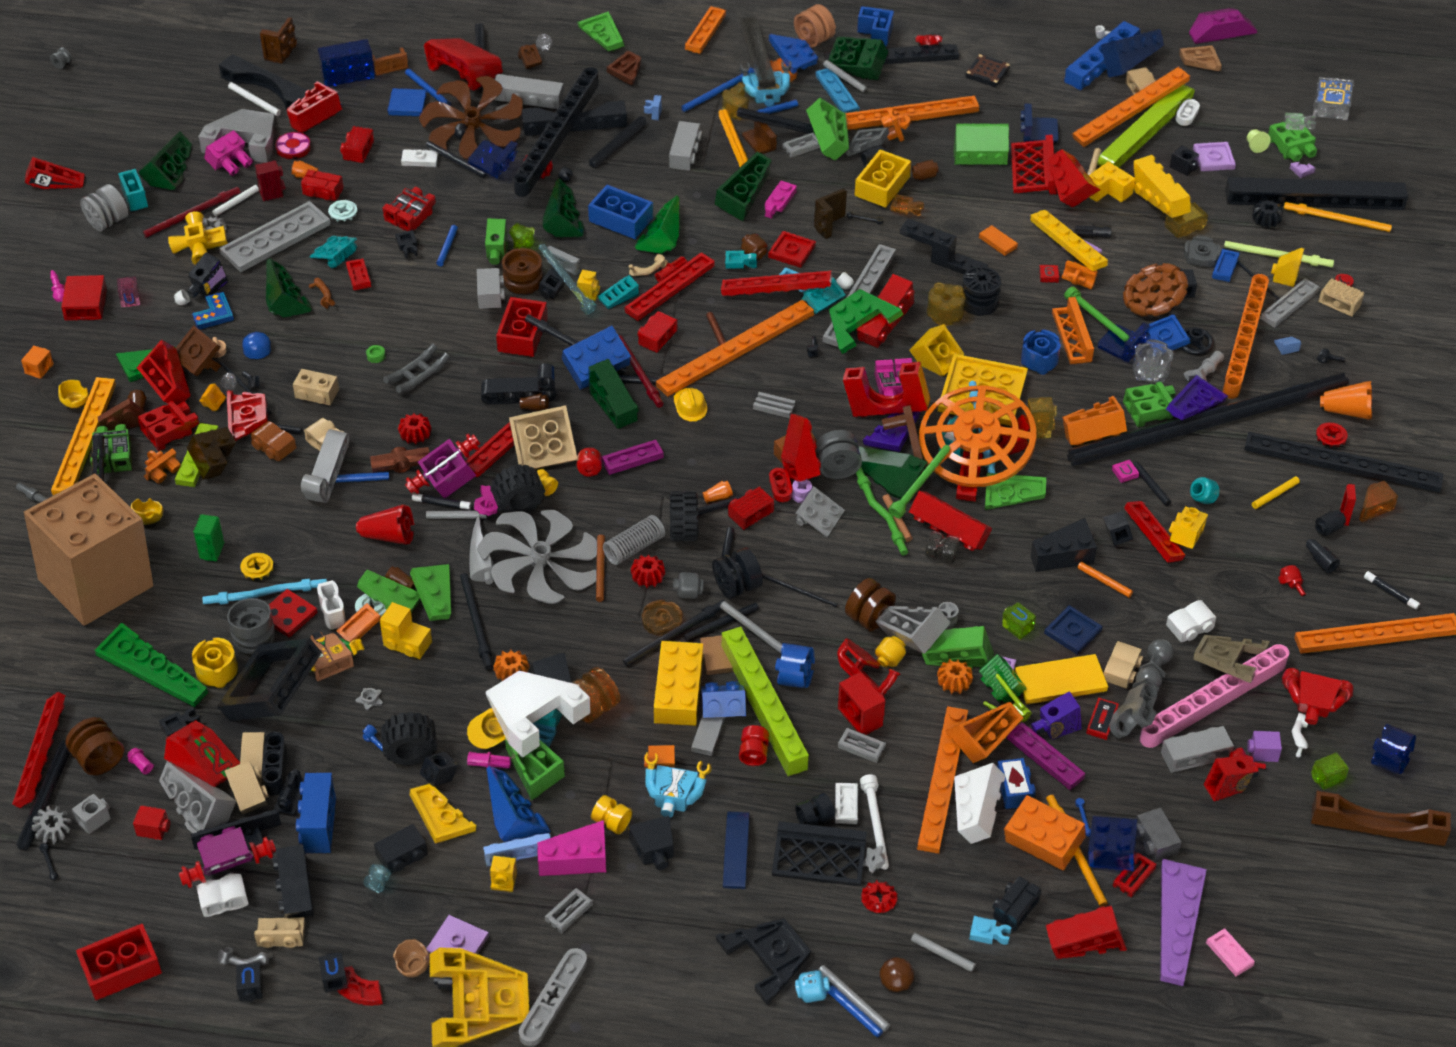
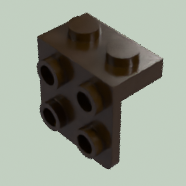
M844 188L815 200L814 228L825 239L832 237L833 221L843 218L846 214L847 191Z

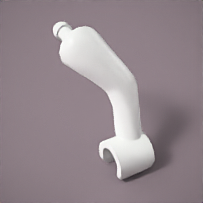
M1303 713L1298 714L1292 729L1295 744L1299 747L1296 753L1298 758L1301 757L1303 748H1308V743L1301 733V728H1307L1308 725L1305 722L1306 715Z

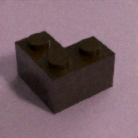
M228 427L192 436L187 450L203 480L222 474L227 464L225 456L230 455L236 441Z

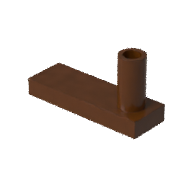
M911 406L903 407L904 414L882 419L884 430L907 425L913 454L915 457L923 460Z

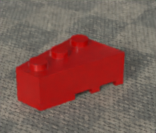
M317 81L311 91L307 90L305 92L306 96L304 98L297 99L287 109L291 128L300 133L306 132L309 128L320 124L323 120L341 111L342 107L338 92Z

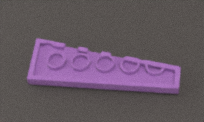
M1163 859L1161 864L1160 981L1183 986L1206 869Z

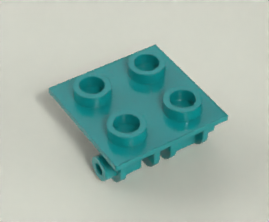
M332 236L327 239L323 246L317 247L315 252L309 257L328 259V266L336 268L356 251L357 245L354 241L357 238Z

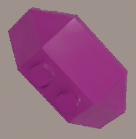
M1231 8L1199 13L1189 31V35L1195 44L1257 33L1256 28L1240 11Z

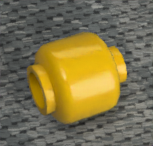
M896 636L885 637L875 650L878 658L877 662L886 668L888 666L896 667L906 654L905 643Z

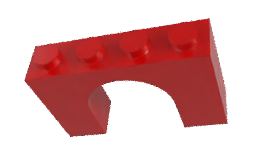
M921 362L902 363L899 377L903 391L894 396H885L874 391L869 384L865 367L846 368L843 383L853 417L892 413L902 414L904 413L903 407L911 406L912 412L927 411L930 395Z

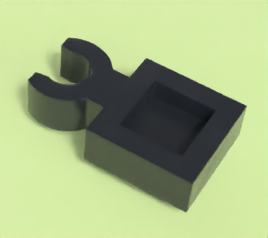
M413 230L395 234L399 250L404 251L405 258H408V253L410 252L418 256L417 241Z
M189 708L183 715L176 712L159 720V724L168 737L195 720L197 722L201 721L199 715L192 717L196 715L194 708Z

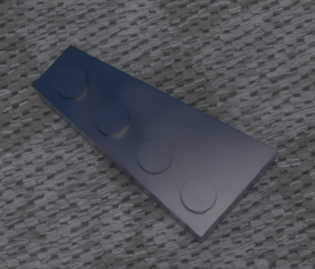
M1161 29L1101 44L1108 78L1126 73L1164 46Z

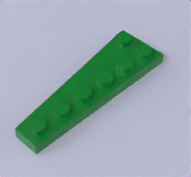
M120 623L94 650L96 656L193 707H196L208 694L207 687L187 672H184L177 664L167 660L164 654L154 650L152 645L141 640L139 635L123 623Z

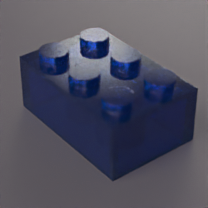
M368 39L317 48L321 76L325 86L330 87L375 78L372 50Z

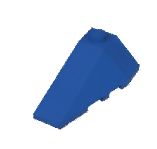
M488 766L487 776L494 823L499 832V837L504 842H509L514 839H524L537 834L550 833L551 831L540 813L534 814L530 809L531 802L518 794L520 789L508 774Z

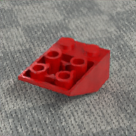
M793 413L790 415L781 460L783 468L789 473V477L800 482L821 475V463L815 453L817 446L811 436V422L807 418Z

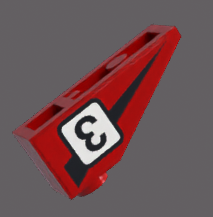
M32 157L26 170L24 183L41 189L82 188L84 173Z

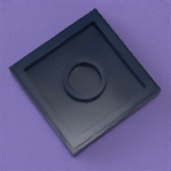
M1069 605L1045 628L1044 634L1078 655L1102 631L1103 626Z

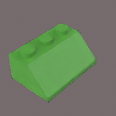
M956 124L954 141L955 164L1007 165L1009 124Z

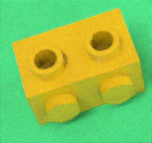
M1185 506L1182 513L1178 512L1175 521L1171 523L1169 533H1172L1170 541L1193 549L1204 531L1208 514L1200 512L1196 508Z

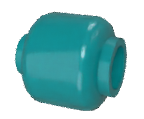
M1206 477L1195 479L1190 486V495L1193 500L1203 504L1214 503L1220 493L1217 482Z

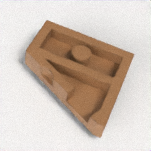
M1213 46L1180 49L1179 54L1184 65L1221 71L1222 65Z

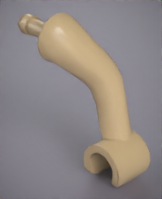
M658 254L655 257V263L647 268H639L630 264L629 274L631 276L650 275L660 267L665 268L668 261L663 255Z

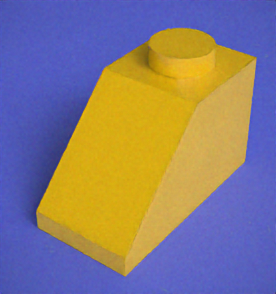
M1299 248L1279 257L1278 263H1274L1271 274H1274L1272 282L1291 287L1295 286L1304 248Z

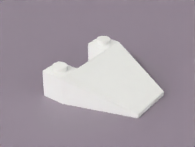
M523 671L516 672L486 691L488 701L509 745L522 757L540 746L539 729L532 723L552 710L558 709L572 724L590 714V697L576 684Z

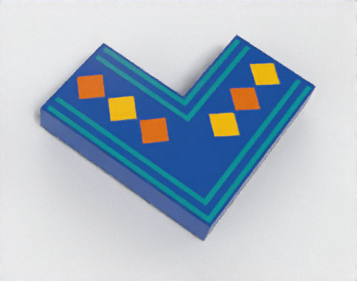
M224 292L205 296L209 309L192 313L196 327L199 330L234 320Z

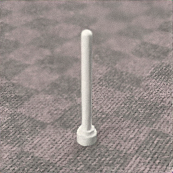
M870 774L861 777L860 784L861 789L867 794L876 847L883 846L882 853L885 855V863L881 869L886 870L889 867L875 793L878 788V780L875 775Z

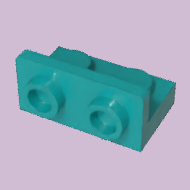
M832 278L831 287L823 289L809 288L803 293L804 296L801 300L807 301L810 307L814 309L815 314H818L843 299L846 294L835 279Z

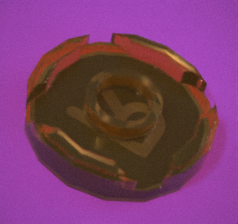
M665 600L652 601L643 609L641 617L643 627L651 634L663 636L682 624V611L674 602L670 601L669 603L665 602Z

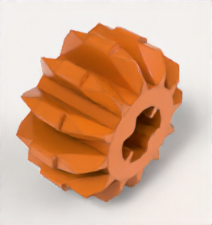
M510 649L509 653L502 651L501 656H496V662L493 665L497 679H502V681L518 671L528 673L530 669L526 655H521L520 650L514 653L512 649Z
M959 658L956 662H953L951 659H949L948 663L943 662L937 672L939 686H942L943 691L950 690L951 695L954 691H957L959 694H961L962 690L967 691L973 681L972 668L968 667L967 662L960 663Z

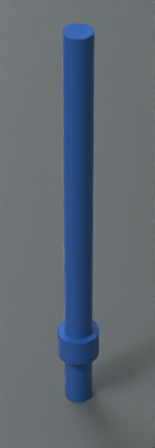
M759 64L754 68H750L748 75L749 73L763 71L764 65ZM743 74L682 105V110L686 112L742 82Z

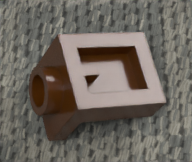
M527 44L519 48L517 56L519 59L522 58L526 69L542 64V59L535 44Z

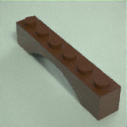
M1317 791L1312 804L1311 824L1445 846L1451 832V813L1429 809L1413 813L1378 812L1355 805L1339 794Z

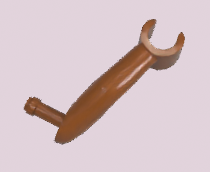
M315 278L314 283L310 284L309 288L312 289L317 286L321 290L324 297L321 299L320 304L328 309L329 305L334 306L335 301L331 299V293L321 278Z

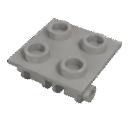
M813 486L795 513L798 515L796 523L800 526L809 523L824 536L828 537L845 510Z

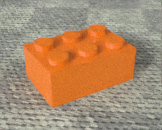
M1026 795L1004 828L1007 843L1063 871L1086 837L1085 823Z

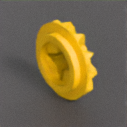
M264 553L250 554L241 562V572L245 578L250 577L252 580L260 578L262 580L263 576H269L270 571H273V560ZM255 563L260 567L259 570H256Z

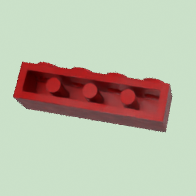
M925 491L918 492L909 510L914 515L913 518L921 523L928 522L931 524V529L937 532H941V530L946 532V537L956 542L958 540L964 543L963 546L972 551L974 549L982 550L993 529Z

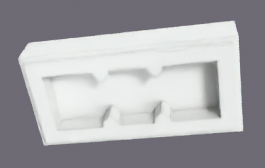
M403 149L401 164L402 166L437 167L439 154L430 150Z
M836 783L835 823L857 824L858 784Z

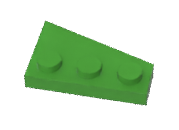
M609 12L577 22L581 30L608 52L624 46L623 40Z
M987 473V476H992L997 473ZM1014 475L1006 481L986 486L985 510L1044 499L1046 495V477Z
M449 564L412 568L410 575L429 620L449 619L451 615Z
M369 570L365 571L357 584V587L374 601L382 602L386 610L394 602L410 608L412 613L421 600L417 591Z

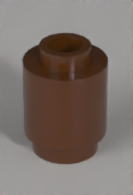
M933 160L916 163L911 168L914 180L919 179V181L936 177V173L939 172L938 165Z

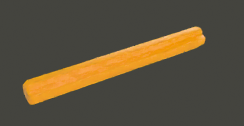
M726 109L719 110V118L741 167L748 161V158Z

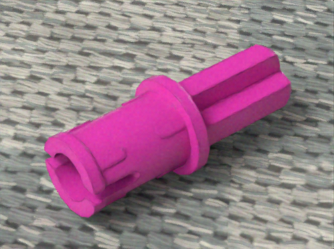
M488 752V754L468 753V766L486 767V769L488 766L507 769L511 766L510 757L492 755L491 752Z

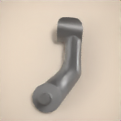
M226 947L224 951L219 950L218 961L222 964L260 963V966H265L274 955L273 953L266 954L265 952H260L249 959H241L232 955V948Z

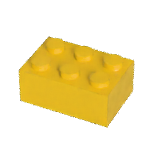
M879 150L856 178L855 196L887 207L910 178L911 161Z

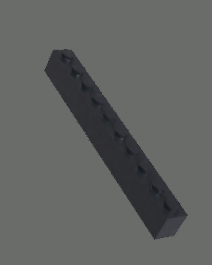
M1228 177L1225 188L1226 201L1229 205H1255L1260 200L1265 202L1267 199L1268 201L1274 200V203H1280V206H1284L1285 202L1297 205L1300 203L1306 204L1307 207L1405 210L1408 199L1406 184L1403 182Z

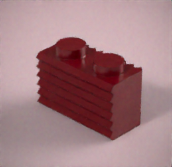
M276 160L255 165L262 200L265 202L266 200L269 201L283 197V190L286 189L284 180L280 178L283 176L282 167L277 165Z

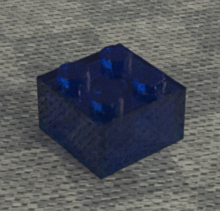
M1093 816L1088 849L1089 866L1134 871L1138 839L1137 819Z

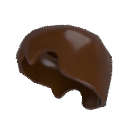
M891 958L880 969L879 976L882 985L889 991L901 992L907 990L915 980L914 969L911 963L904 958Z

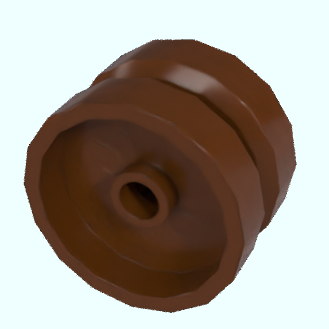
M518 248L507 252L502 259L504 286L516 294H528L538 290L543 279L541 256L529 248Z
M867 578L858 584L851 593L845 606V614L852 620L859 621L860 625L868 631H874L879 628L875 621L888 606L895 605L896 595L889 589L882 588L881 584L873 578Z

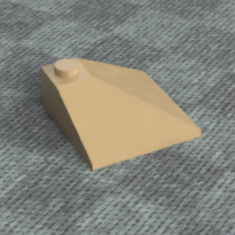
M566 405L509 418L518 463L522 464V466L526 464L529 467L540 469L577 461V453Z

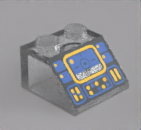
M1319 77L1313 100V117L1347 120L1351 106L1354 80Z

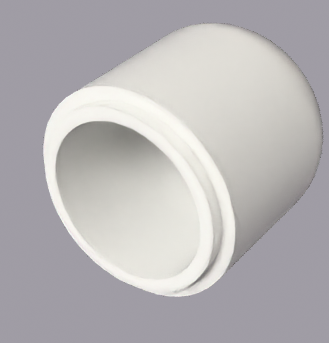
M845 272L836 280L840 288L844 290H849L854 285V280Z

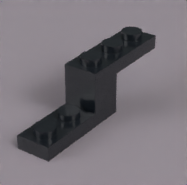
M909 218L900 228V235L932 246L931 263L963 275L974 267H988L986 263L956 253L957 236Z

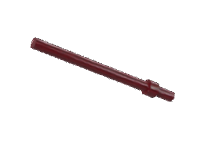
M235 187L227 192L222 191L216 197L144 230L143 234L147 238L185 220L186 215L191 212H201L220 202H227L229 198L239 194L240 189Z
M619 335L631 355L630 364L646 388V394L658 408H661L664 403L659 397V391L656 387H653L624 338Z

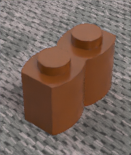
M267 421L251 433L253 447L265 452L270 459L280 461L296 449L294 437L288 432L281 430L273 422Z

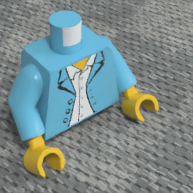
M646 753L645 761L648 764V768H646L645 785L650 797L655 799V806L662 808L661 814L664 817H673L675 810L686 811L688 805H692L702 797L707 781L705 776L712 770L710 764H708L705 771L701 770L702 761L697 764V770L700 772L699 776L698 772L657 765L656 769L655 764L658 762L657 754L655 753V760L649 762L647 759L648 753Z

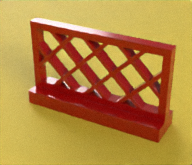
M1046 135V140L1011 143L1013 192L1024 193L1049 190L1050 195L1057 194L1056 184L1048 160L1049 157L1054 155L1053 135ZM1035 147H1043L1039 151L1034 149ZM1015 149H1024V151L1019 153ZM1029 152L1034 154L1030 158L1025 156ZM1038 157L1043 159L1039 163L1034 161ZM1020 159L1025 161L1022 164L1017 163ZM1032 164L1034 167L1028 169L1026 166ZM1038 169L1043 170V172L1040 174L1036 173L1035 171ZM1021 170L1024 171V172H1026V173H1025L1024 175H1022V176H1020L1019 174H1017V173H1019ZM1030 175L1033 176V177H1035V178H1034L1033 180H1031V181L1028 180V179H1026V178H1028ZM1040 180L1045 184L1037 185L1035 183ZM1021 182L1026 184L1025 186L1017 187Z

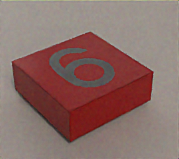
M1040 265V282H1059L1058 265Z

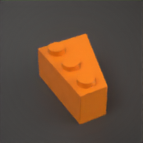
M1114 396L1109 397V401L1100 405L1099 402L1093 404L1094 408L1087 411L1081 409L1062 417L1066 439L1070 445H1081L1086 441H1097L1103 437L1117 436L1127 431L1124 410Z

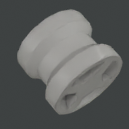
M944 602L938 608L944 615H947L946 618L951 622L947 628H951L957 623L958 607L952 602Z

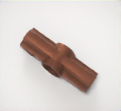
M396 447L388 454L370 456L372 473L388 470L404 473L410 467L418 466V461L430 453L429 448L407 450L404 447Z

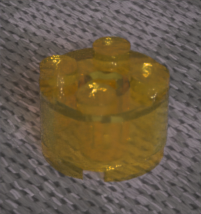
M941 282L934 284V287L928 294V317L930 316L936 324H944L946 326L953 325V322L957 320L959 322L963 318L965 306L963 288L959 285L943 284Z

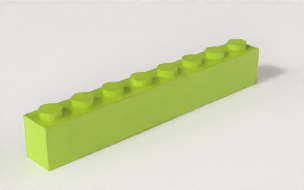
M742 627L722 632L721 646L733 667L740 685L744 687L745 695L761 726L768 730L769 741L787 776L808 770L809 755Z

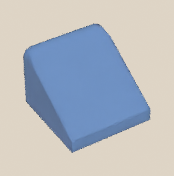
M1294 337L1274 341L1282 355L1300 350L1301 341Z

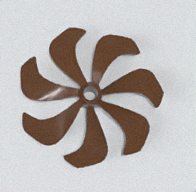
M489 76L476 78V81L484 89L482 99L477 108L471 107L470 90L466 82L453 81L444 83L438 89L437 95H453L458 99L465 111L463 113L443 102L429 103L419 117L423 127H426L434 118L447 117L461 120L436 128L431 132L429 141L447 150L446 143L455 134L456 125L464 123L468 128L461 139L459 154L464 159L481 162L489 158L491 154L477 147L475 129L480 127L487 138L497 147H506L520 138V127L510 131H501L481 122L482 119L513 120L519 118L523 108V101L519 96L512 94L509 104L505 107L481 115L480 112L502 93L503 88L499 82Z

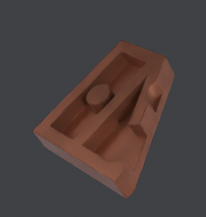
M627 51L607 66V73L633 85L641 65V57Z
M128 398L99 415L98 422L102 426L107 427L108 431H114L115 426L125 424L126 429L140 427L138 416L146 412Z

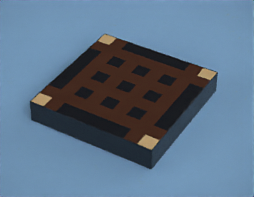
M979 54L967 70L965 78L996 88L1010 69V64Z

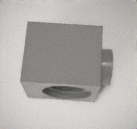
M94 794L72 808L75 821L88 834L110 820L108 813L109 805L103 798L98 799Z

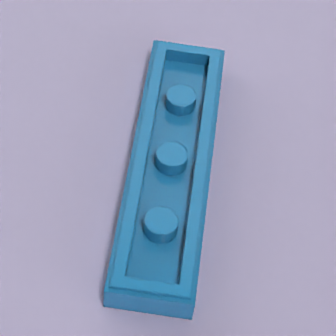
M828 68L816 71L817 79L840 111L844 113L860 111V107L834 72Z

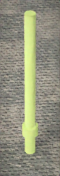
M1225 241L1224 245L1227 249L1277 258L1290 253ZM1303 255L1301 261L1311 263V266L1317 267L1318 265L1333 267L1334 260L1320 258L1318 255Z

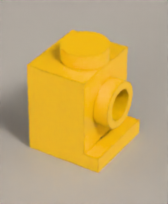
M581 271L577 281L578 298L596 301L601 289L596 272Z
M493 856L490 868L491 890L513 892L517 876L516 858Z

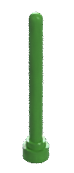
M1070 287L1067 289L1064 295L1065 299L1068 300L1069 297H1076L1078 304L1120 339L1124 342L1130 340L1128 334L1085 301L1077 288Z
M949 445L942 447L901 500L891 504L888 511L892 516L900 519L905 514L908 502L949 453Z

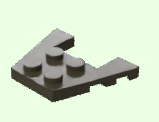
M1204 635L1194 652L1193 659L1251 683L1256 673V667L1237 662L1243 651L1258 655L1269 648L1270 641L1262 640L1261 644L1252 643V639H1243L1242 642L1231 641V637Z

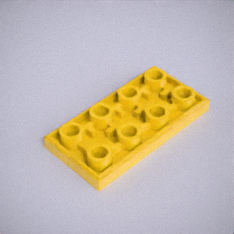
M1096 654L1015 667V673L1027 687L1022 693L1026 705L1055 700L1069 691L1073 697L1108 691V685Z

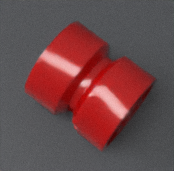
M751 725L745 727L741 735L742 744L740 745L739 759L746 765L760 766L767 760L769 732L761 726Z

